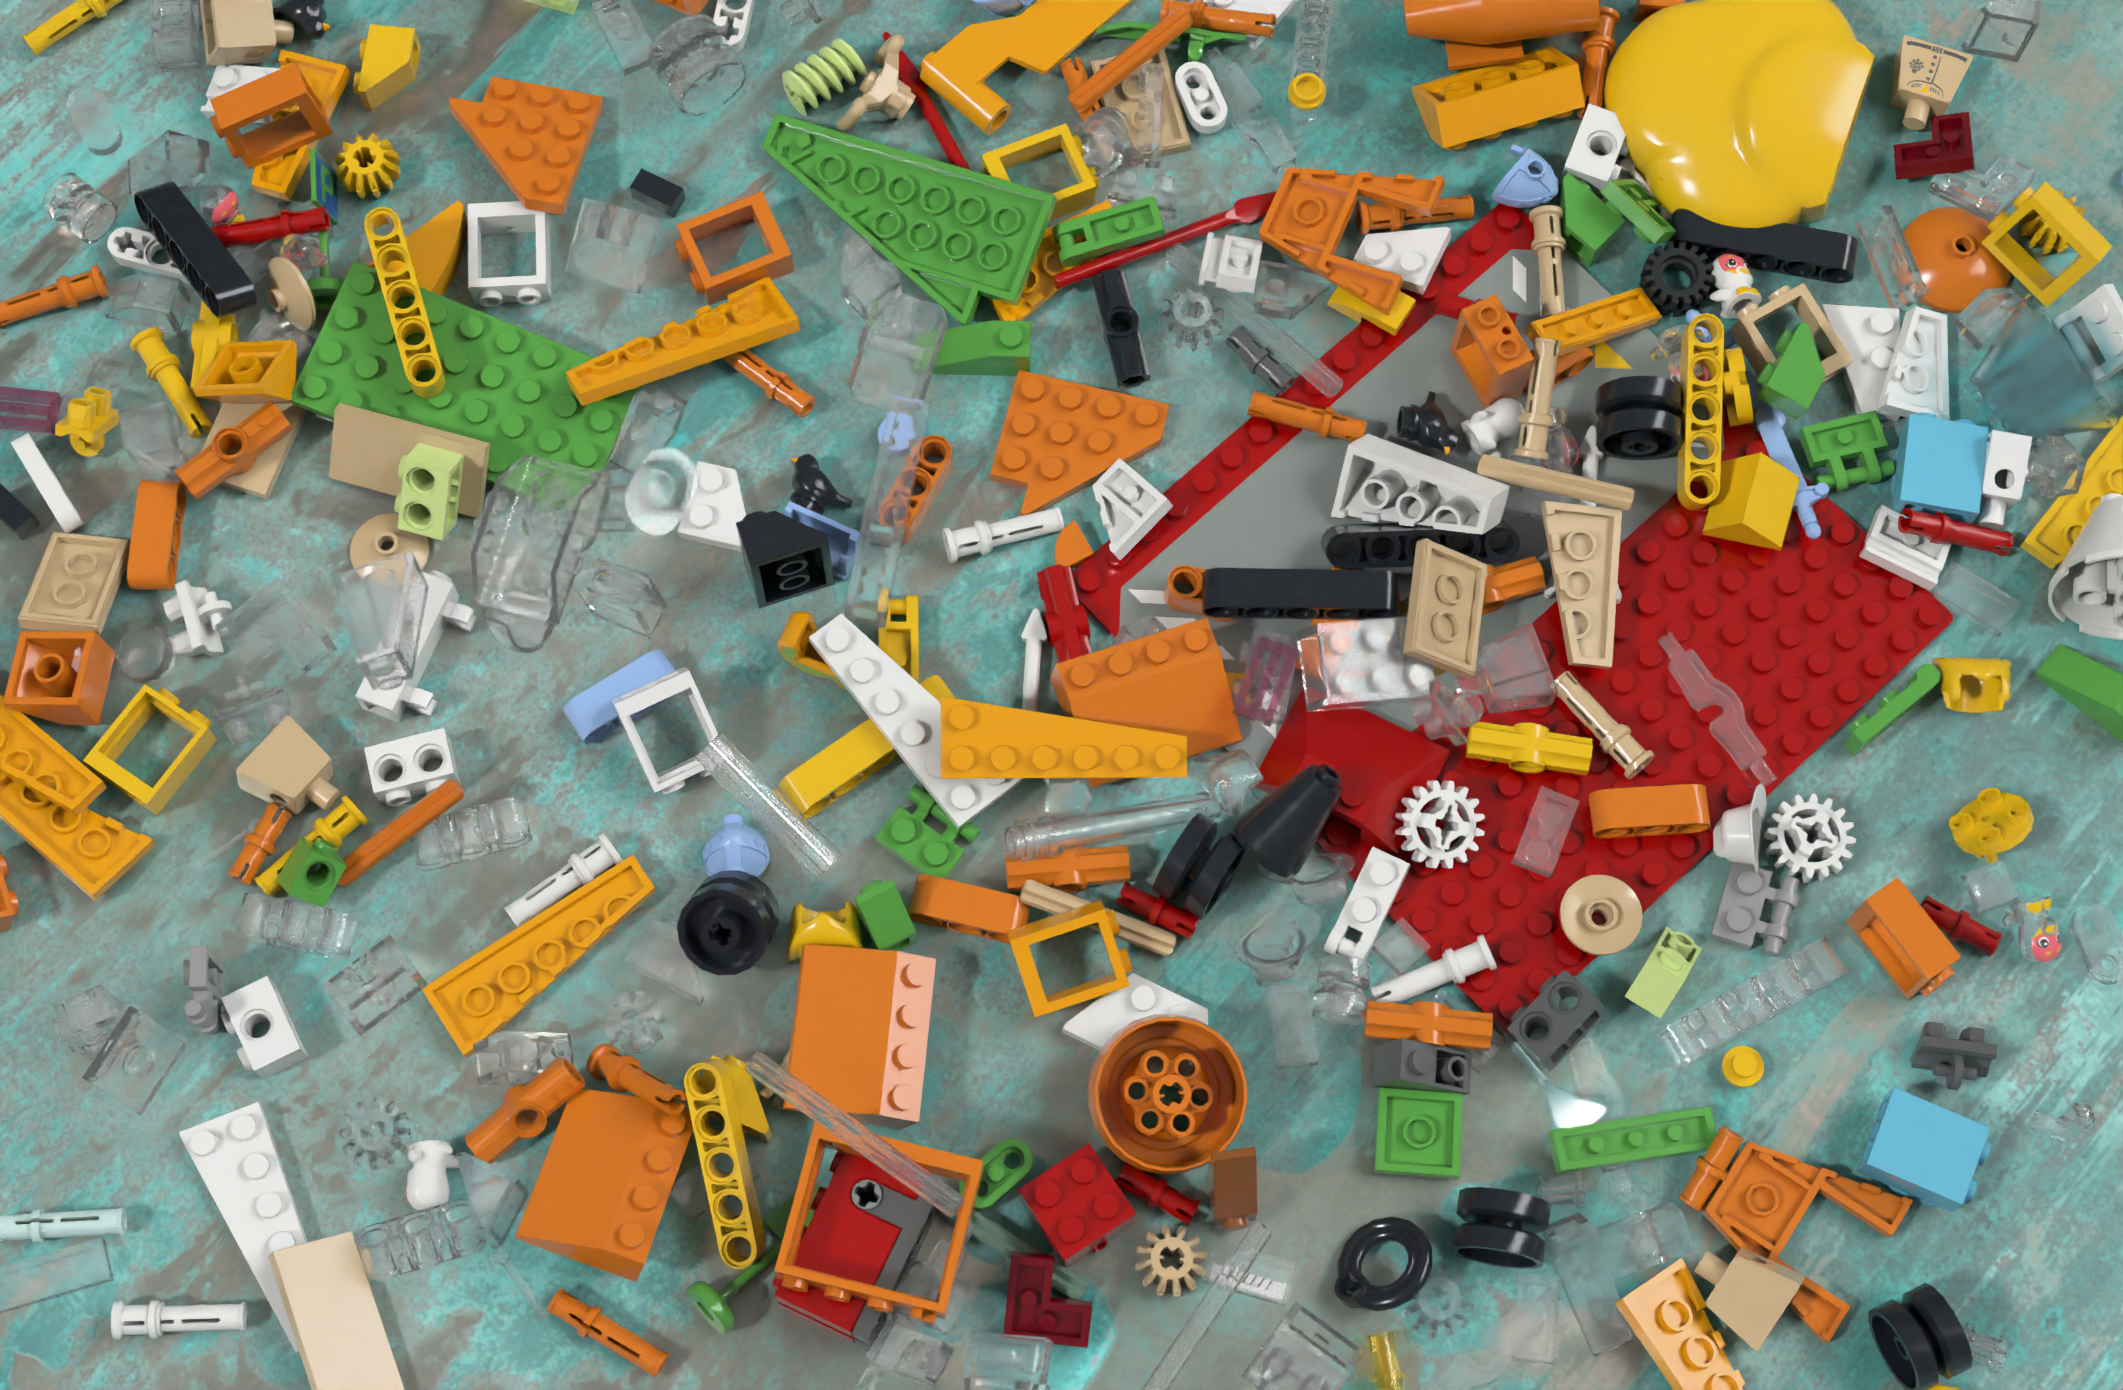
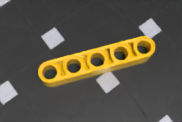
M377 207L366 215L364 226L404 370L415 394L423 398H433L444 389L445 375L406 237L397 213L387 207ZM389 224L394 227L393 231L386 236L375 234L376 229L381 225ZM394 260L404 262L402 269L397 272L385 270L389 262ZM409 296L415 299L414 303L406 309H400L395 306L396 302L402 297ZM419 332L425 335L424 340L418 345L405 343L410 334ZM424 369H431L436 372L435 376L428 382L416 380L417 374Z
M1709 313L1699 314L1694 317L1684 329L1681 337L1680 387L1683 391V412L1679 418L1684 427V443L1681 449L1678 450L1677 496L1685 508L1694 511L1708 506L1717 497L1720 490L1724 327L1718 317ZM1703 327L1707 329L1711 334V342H1700L1695 337L1694 328ZM1697 365L1704 366L1710 373V381L1703 382L1698 380L1693 373V367ZM1701 404L1705 406L1709 412V419L1704 421L1697 419L1692 413V405ZM1695 442L1703 444L1708 450L1707 459L1696 458L1691 452V444ZM1692 481L1704 484L1707 489L1706 498L1700 499L1691 493L1690 483Z
M933 675L920 683L939 702L940 697L956 698L939 675ZM869 718L786 775L778 784V788L800 818L805 820L819 813L900 756Z
M707 1059L691 1066L687 1070L684 1077V1088L719 1252L722 1260L729 1267L743 1269L750 1266L764 1254L766 1238L731 1074L728 1067L722 1061ZM703 1069L710 1070L716 1078V1085L713 1090L705 1089L699 1081V1075ZM711 1111L719 1112L723 1116L725 1126L722 1132H717L710 1127L708 1116ZM719 1153L728 1154L732 1158L734 1163L732 1173H725L719 1169L717 1165ZM727 1195L737 1196L741 1200L743 1206L741 1215L732 1214L727 1209ZM736 1237L746 1238L750 1242V1257H744L736 1251Z

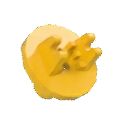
M1987 788L1979 792L1976 799L1962 807L1957 814L1950 818L1949 827L1954 841L1959 848L1966 853L1974 854L1978 859L1985 857L1987 863L1993 865L1998 860V853L2010 850L2027 837L2032 830L2034 816L2029 803L2022 797L2010 793H2001L1998 788Z

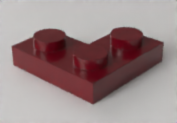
M1969 112L1930 117L1932 140L1893 145L1896 180L1918 179L1929 175L1955 174L1966 170H1974Z
M1012 1251L1003 1339L1088 1348L1093 1302L1050 1297L1055 1255Z

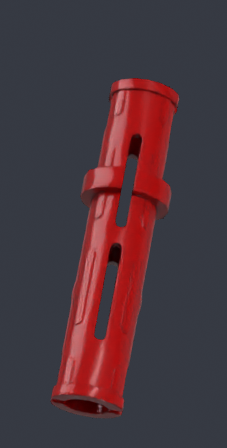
M322 206L293 212L291 209L283 210L280 215L228 225L212 226L211 230L225 248L228 249L236 246L283 239L291 234H294L293 240H296L300 235L330 231L331 220L329 213H326L327 208Z
M1905 508L1901 513L1910 516V518L1903 516L1898 518V529L1901 533L1926 537L1930 540L1929 542L1934 544L1947 542L1994 553L1999 556L2009 554V550L2001 548V546L2011 549L2013 546V535L2009 531H2000L1954 520L1948 517L1946 513L1936 512L1935 514H1928L1911 508Z

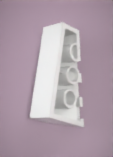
M1366 434L1348 444L1331 517L1362 518L1363 521L1378 522L1379 520L1399 522V525L1433 526L1434 529L1483 535L1501 522L1510 486L1376 436Z

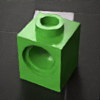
M300 837L276 880L287 894L324 908L347 865L337 854L339 849L332 843L321 838H316L315 842ZM321 863L317 872L306 875L312 865Z

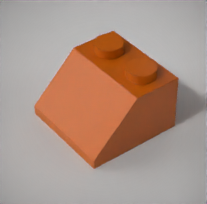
M20 631L2 704L7 708L60 725L99 726L116 653L95 631Z

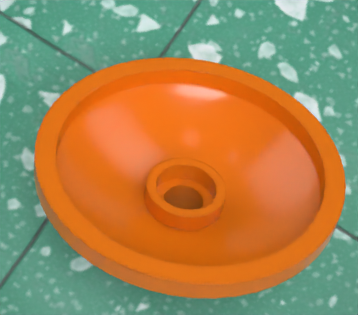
M1958 207L1932 209L1915 218L1902 234L1896 251L1898 272L1909 292L1923 304L1938 311L1953 314L1975 312L1993 303L2006 288L2011 272L1981 243L1991 232L1986 227L1991 221L1974 211ZM1956 245L1963 246L1967 251L1962 252L1958 250Z

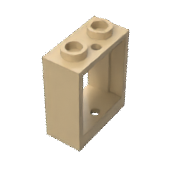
M1804 283L1793 289H1790L1788 285L1781 287L1768 297L1770 302L1761 307L1757 303L1747 306L1736 314L1738 321L1729 330L1755 373L1759 376L1768 361L1774 363L1776 358L1755 324L1792 304L1801 320L1809 325L1812 337L1826 357V359L1821 361L1825 374L1822 383L1842 373L1853 362V359Z

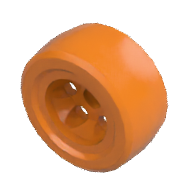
M1178 1014L1150 1015L1134 1020L1116 1031L1103 1045L1091 1068L1087 1086L1090 1115L1093 1125L1104 1144L1122 1161L1139 1170L1156 1174H1181L1201 1168L1210 1162L1212 1152L1225 1151L1234 1141L1243 1124L1248 1103L1247 1079L1241 1060L1231 1044L1218 1031L1195 1018ZM1152 1056L1159 1057L1163 1062L1162 1070L1159 1073L1154 1074L1147 1069V1061ZM1184 1059H1188L1194 1066L1193 1073L1187 1077L1182 1076L1178 1071V1065ZM1134 1082L1141 1083L1145 1090L1143 1097L1137 1100L1131 1098L1128 1093L1129 1086ZM1175 1084L1179 1089L1177 1091L1179 1099L1177 1102H1169L1166 1106L1160 1100L1161 1097H1164V1094H1159V1091L1163 1085L1171 1087ZM1198 1088L1205 1090V1101L1200 1106L1195 1105L1191 1099L1192 1092ZM1148 1111L1154 1112L1158 1118L1157 1125L1150 1129L1145 1128L1141 1121L1143 1114ZM1179 1114L1186 1115L1189 1119L1187 1129L1182 1132L1177 1131L1173 1127V1120Z

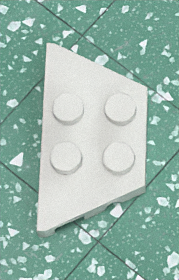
M1133 973L1127 977L1130 986L1104 994L1066 1022L1062 1033L1100 1051L1116 1031L1134 1020L1154 1014H1178L1195 1018L1208 1025V1009ZM1157 1056L1150 1057L1146 1064L1147 1069L1151 1073H1159L1163 1067L1162 1060ZM1184 1059L1179 1063L1178 1071L1182 1076L1187 1077L1193 1073L1194 1066L1188 1059ZM1201 1088L1195 1089L1192 1092V1096L1205 1101V1090Z

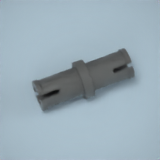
M1243 325L1238 326L1228 335L1230 338H1227L1225 343L1247 364V369L1253 375L1257 373L1278 396L1293 386L1291 383H1295L1296 378L1274 358V352L1268 346L1264 348Z

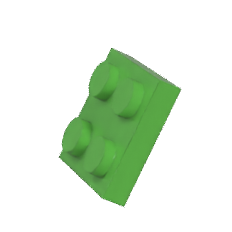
M1379 1087L1374 1173L1458 1180L1460 1177L1463 1094Z

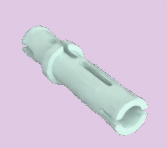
M125 1207L45 1213L43 1209H33L31 1214L0 1215V1241L32 1239L33 1243H43L45 1238L125 1235L127 1231Z

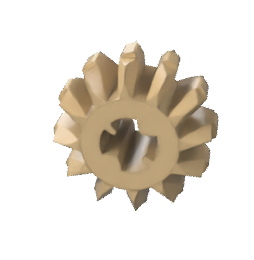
M1163 1225L1161 1227L1162 1240L1150 1231L1146 1234V1240L1151 1247L1144 1245L1137 1247L1136 1253L1147 1260L1136 1263L1135 1270L1141 1273L1150 1271L1142 1280V1285L1147 1288L1157 1281L1159 1285L1156 1290V1296L1158 1297L1164 1295L1166 1286H1171L1173 1297L1175 1299L1180 1298L1181 1283L1187 1290L1193 1292L1197 1285L1191 1276L1197 1278H1204L1206 1270L1195 1263L1205 1261L1207 1253L1205 1251L1192 1252L1200 1243V1238L1194 1236L1185 1242L1183 1239L1186 1228L1183 1226L1179 1227L1176 1237H1171L1169 1226ZM1166 1253L1171 1258L1177 1254L1180 1257L1178 1267L1180 1268L1176 1270L1173 1266H1169L1166 1269L1162 1267L1164 1256L1162 1255Z

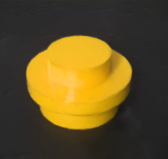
M1302 73L1289 84V101L1300 110H1314L1321 106L1325 100L1326 87L1323 81L1313 73Z
M1736 1046L1724 1055L1721 1069L1729 1083L1736 1087L1747 1088L1753 1086L1761 1079L1764 1072V1063L1760 1054L1753 1048Z

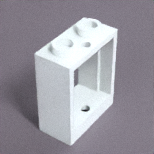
M520 201L468 204V289L474 304H481L485 307H497L502 303L519 302L524 305H535L541 301L551 300L549 213L525 209ZM536 232V275L481 278V235Z
M685 666L611 700L654 793L662 790L663 794L674 792L686 785L684 779L699 773L700 777L711 775L723 768L721 762L729 759L691 673ZM685 690L711 749L660 773H656L630 715Z

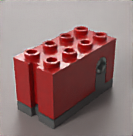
M837 1151L829 1171L833 1172L832 1179L827 1188L821 1186L812 1201L810 1209L814 1211L813 1218L809 1226L804 1227L794 1266L901 1292L946 1199L944 1183L930 1176L926 1177L925 1174L915 1169ZM872 1197L876 1199V1203L869 1201ZM861 1201L867 1203L866 1207L861 1205ZM775 1276L772 1287L776 1289L774 1296L776 1301H778L780 1309L872 1352L890 1313L870 1309L867 1307V1300L851 1297L849 1303L829 1299L824 1296L825 1290L811 1286L808 1287L807 1292L795 1291L783 1287V1280Z

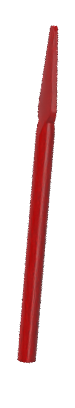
M884 32L882 35L884 43L891 37L888 32ZM901 49L899 52V80L909 86L911 92L916 95L915 102L950 164L971 170L926 91L927 84L920 79L919 71Z
M1277 191L1241 198L1235 202L1231 209L1167 232L1165 236L1132 245L1052 276L1054 286L1057 290L1091 278L1102 270L1118 268L1237 222L1244 225L1251 224L1267 214Z

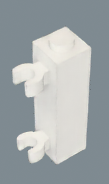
M416 570L355 695L362 709L398 723L407 707L421 714L431 716L437 701L432 699L434 696L432 693L416 688L447 622L462 630L471 632L477 616L472 615L474 612L472 608L457 603L459 595L452 583V579L447 575L431 570L429 574Z

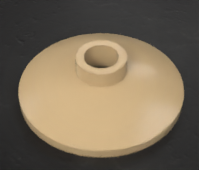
M282 256L273 258L268 265L270 290L267 296L271 307L276 312H281L297 329L302 331L311 329L316 322V308L306 280L290 260Z
M398 513L381 514L369 519L360 526L351 541L350 559L353 568L365 582L375 587L397 588L410 583L416 570L423 571L429 559L430 545L428 537L398 529ZM390 540L394 542L391 549H381V545L384 542Z
M1590 875L1576 881L1566 891L1561 901L1559 912L1560 923L1567 938L1582 951L1600 956L1616 954L1630 946L1640 932L1643 919L1642 907L1635 892L1623 881L1608 875ZM1594 913L1602 914L1606 920L1605 924H1595L1592 921L1591 915Z

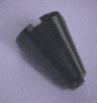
M1312 764L1238 816L1232 823L1233 832L1238 842L1243 847L1248 841L1256 850L1252 857L1269 871L1284 878H1288L1291 874H1293V877L1296 876L1306 862L1342 793V787L1339 784L1341 778L1338 773L1325 764L1321 766Z

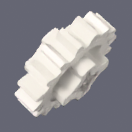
M1437 780L1427 781V790L1422 786H1414L1412 788L1415 795L1414 799L1402 798V803L1407 807L1406 813H1396L1395 817L1404 821V826L1396 829L1395 833L1406 836L1407 840L1400 847L1406 851L1415 850L1411 858L1414 862L1421 863L1425 860L1426 867L1437 868L1440 862L1442 868L1450 869L1453 868V858L1457 862L1465 863L1468 861L1464 852L1466 849L1478 850L1479 847L1473 841L1474 836H1484L1485 831L1476 828V822L1483 820L1485 816L1484 814L1474 813L1473 808L1479 803L1477 798L1465 799L1469 790L1467 787L1458 786L1454 790V781L1443 780L1440 786ZM1431 800L1430 807L1420 812L1422 807ZM1457 807L1459 808V810H1460V812H1461L1462 818L1460 817V815H1459L1458 812H1457ZM1437 819L1444 822L1443 829L1435 827ZM1417 828L1423 836V841H1421L1418 835ZM1459 837L1458 841L1450 847V842Z
M1812 793L1806 803H1804L1799 794L1795 795L1791 800V806L1783 801L1777 808L1779 814L1773 813L1767 821L1773 828L1767 829L1764 833V838L1772 840L1773 843L1769 845L1766 852L1767 854H1777L1779 856L1774 864L1776 868H1780L1783 865L1789 867L1787 876L1793 877L1799 872L1802 873L1803 882L1808 883L1812 879L1813 874H1816L1819 881L1824 882L1829 877V871L1837 875L1843 869L1841 862L1847 863L1852 858L1853 854L1847 849L1854 846L1856 838L1847 836V833L1851 831L1854 824L1853 822H1842L1841 818L1846 812L1844 808L1836 812L1830 809L1832 799L1828 798L1822 805L1818 803L1816 794ZM1805 814H1806V815H1813L1812 817H1808V818H1805V819H1802V818L1798 817V815H1805ZM1807 833L1814 836L1812 839L1813 844L1806 841ZM1816 857L1824 860L1821 862H1808L1809 859Z

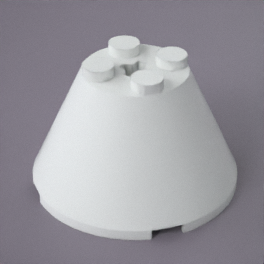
M2109 493L2101 497L2100 505L2093 510L2052 577L2048 587V603L2051 611L2060 621L2064 622L2066 617L2070 621L2079 624V632L2114 640H2123V495Z

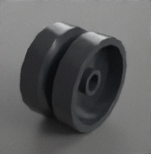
M1630 376L1608 381L1598 387L1595 394V412L1600 420H1598L1595 429L1596 447L1600 452L1609 457L1623 460H1650L1672 455L1681 449L1684 443V427L1679 418L1683 412V391L1680 385L1669 379L1656 376Z
M1198 813L1188 823L1172 847L1152 888L1153 891L1171 901L1179 897L1188 884L1191 883L1184 898V910L1203 920L1231 884L1247 850L1248 842L1242 847L1235 834L1229 832L1220 837L1210 850L1217 835V823Z
M740 870L718 872L707 877L683 907L677 924L679 943L687 958L700 969L716 975L739 974L750 969L766 950L767 945L775 936L780 920L778 902L771 889L758 877Z
M1486 1187L1459 1190L1456 1214L1467 1223L1454 1227L1451 1252L1470 1261L1517 1269L1543 1267L1546 1242L1537 1236L1536 1233L1548 1229L1551 1204L1538 1197L1516 1191Z
M1924 1283L1902 1295V1304L1889 1300L1869 1311L1868 1321L1878 1351L1890 1372L1905 1390H1928L1938 1385L1939 1374L1950 1379L1972 1368L1973 1357L1964 1329L1945 1298L1933 1286Z

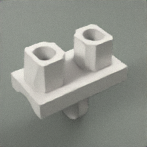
M184 580L175 584L177 594L165 601L163 605L166 616L171 622L180 624L185 621L187 630L175 635L173 638L176 652L187 658L202 653L214 658L223 654L224 650L219 632L225 630L223 620L233 614L231 603L225 600L218 601L214 591L207 592L205 588L191 587L189 581Z

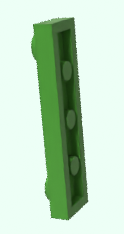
M1708 1106L1552 1129L1547 1134L1556 1173L1562 1174L1706 1152L1717 1132L1711 1107Z

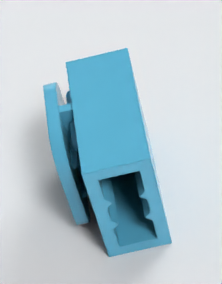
M1926 412L1910 413L1900 429L1899 446L1894 454L1893 464L1895 473L1891 479V492L1893 494L1891 509L1902 514L1901 512L1905 508H1911L1928 514L1941 512L1948 514V517L1951 519L1972 524L1980 512L1989 427L1977 425L1975 422L1967 419L1951 421L1939 419L1936 415Z
M1894 1087L1883 1098L1856 1172L1878 1180L1888 1190L1928 1207L1939 1206L1953 1212L1962 1206L1963 1203L1969 1204L1973 1198L1978 1183L1972 1179L1977 1164L1980 1166L1984 1164L1991 1148V1143L1986 1141L1990 1127Z

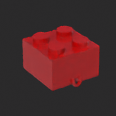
M1089 1143L1018 1189V1199L1064 1267H1068L1092 1250L1095 1253L1101 1251L1109 1245L1108 1240L1135 1223L1136 1212Z

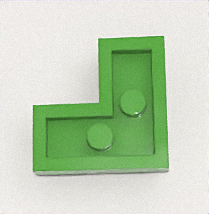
M1635 179L1609 180L1600 191L1608 199L1606 202L1607 207L1621 218L1626 216L1635 225L1633 228L1635 234L1648 244H1651V242L1654 244L1666 243L1676 232L1655 211L1660 205L1659 202Z

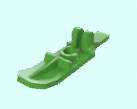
M1124 21L1097 28L1096 36L1097 38L1116 37L1138 40L1157 24ZM1189 27L1169 44H1181L1182 39L1189 40L1188 60L1190 62H1200L1203 55V47L1219 42L1245 44L1246 35L1213 32Z

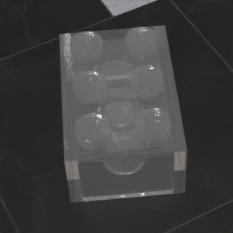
M1407 617L1318 623L1296 632L1307 712L1415 703L1436 696L1437 690L1433 665L1403 654Z

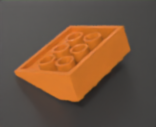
M1207 617L1057 663L1051 674L1050 680L1064 716L1187 736V759L1242 741L1221 653ZM1087 778L1090 789H1094L1125 778Z
M815 944L802 945L783 1109L899 1130L919 1123L936 959L891 950Z
M580 1089L567 1101L515 1239L637 1282L693 1131L690 1111L683 1109L678 1115L670 1116L638 1096Z

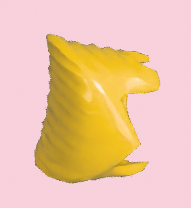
M1961 656L1937 657L1932 660V665L1940 672L1938 684L1941 688L1946 708L1966 713L2003 710L2005 702L2011 696L2010 660L1997 659L1996 657L1972 658Z
M847 901L845 908L838 911H813L804 908L801 902L794 905L791 912V929L789 931L786 952L787 962L801 959L802 945L804 944L863 948L861 932L859 930V915L853 903Z

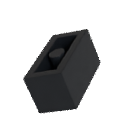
M642 168L630 186L633 199L673 218L685 201L682 187Z
M0 484V520L23 540L40 522L30 510Z

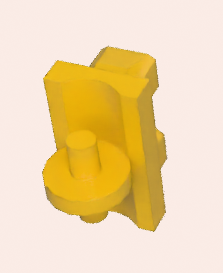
M89 387L84 390V399L73 398L69 401L67 416L55 424V435L64 436L70 434V443L78 454L87 457L97 455L105 446L104 434L121 422L122 411L111 408L112 391Z

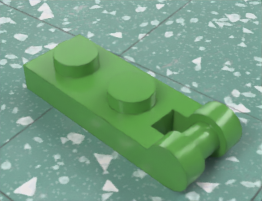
M1154 195L1059 223L1051 230L1054 241L1060 244L1061 251L1058 255L1061 265L1064 267L1075 266L1084 259L1165 236V229ZM1085 234L1086 241L1075 244L1074 238Z
M1931 664L1920 666L1908 681L1905 690L1899 693L1896 689H1893L1877 703L1880 708L1878 712L1872 717L1865 712L1848 727L1851 735L1843 745L1853 756L1858 754L1929 695L1940 681L1939 670Z

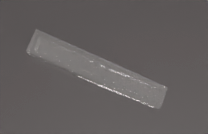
M894 395L891 397L860 528L861 538L844 605L845 617L852 623L885 628L931 401Z

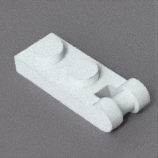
M1372 847L1342 912L1325 943L1324 951L1336 955L1338 952L1350 958L1351 964L1360 968L1363 966L1411 866L1409 863ZM1350 927L1363 933L1358 944L1345 938Z

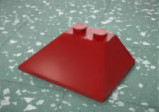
M1305 682L1251 782V786L1270 794L1310 765H1328L1340 776L1341 782L1339 784L1342 787V793L1331 814L1360 827V839L1397 856L1401 849L1400 846L1406 839L1405 835H1397L1395 833L1396 829L1404 826V821L1395 817L1396 813H1406L1407 807L1402 803V798L1414 799L1415 795L1412 789L1414 786H1422L1427 790V781L1437 780L1451 751Z

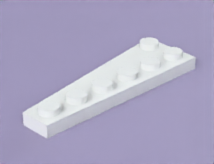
M839 614L809 637L811 645L958 830L1022 781V778L941 779L940 702L843 614Z
M259 1102L183 1130L179 1134L295 1352L300 1355L268 1256L272 1251L307 1243L308 1241L263 1107Z

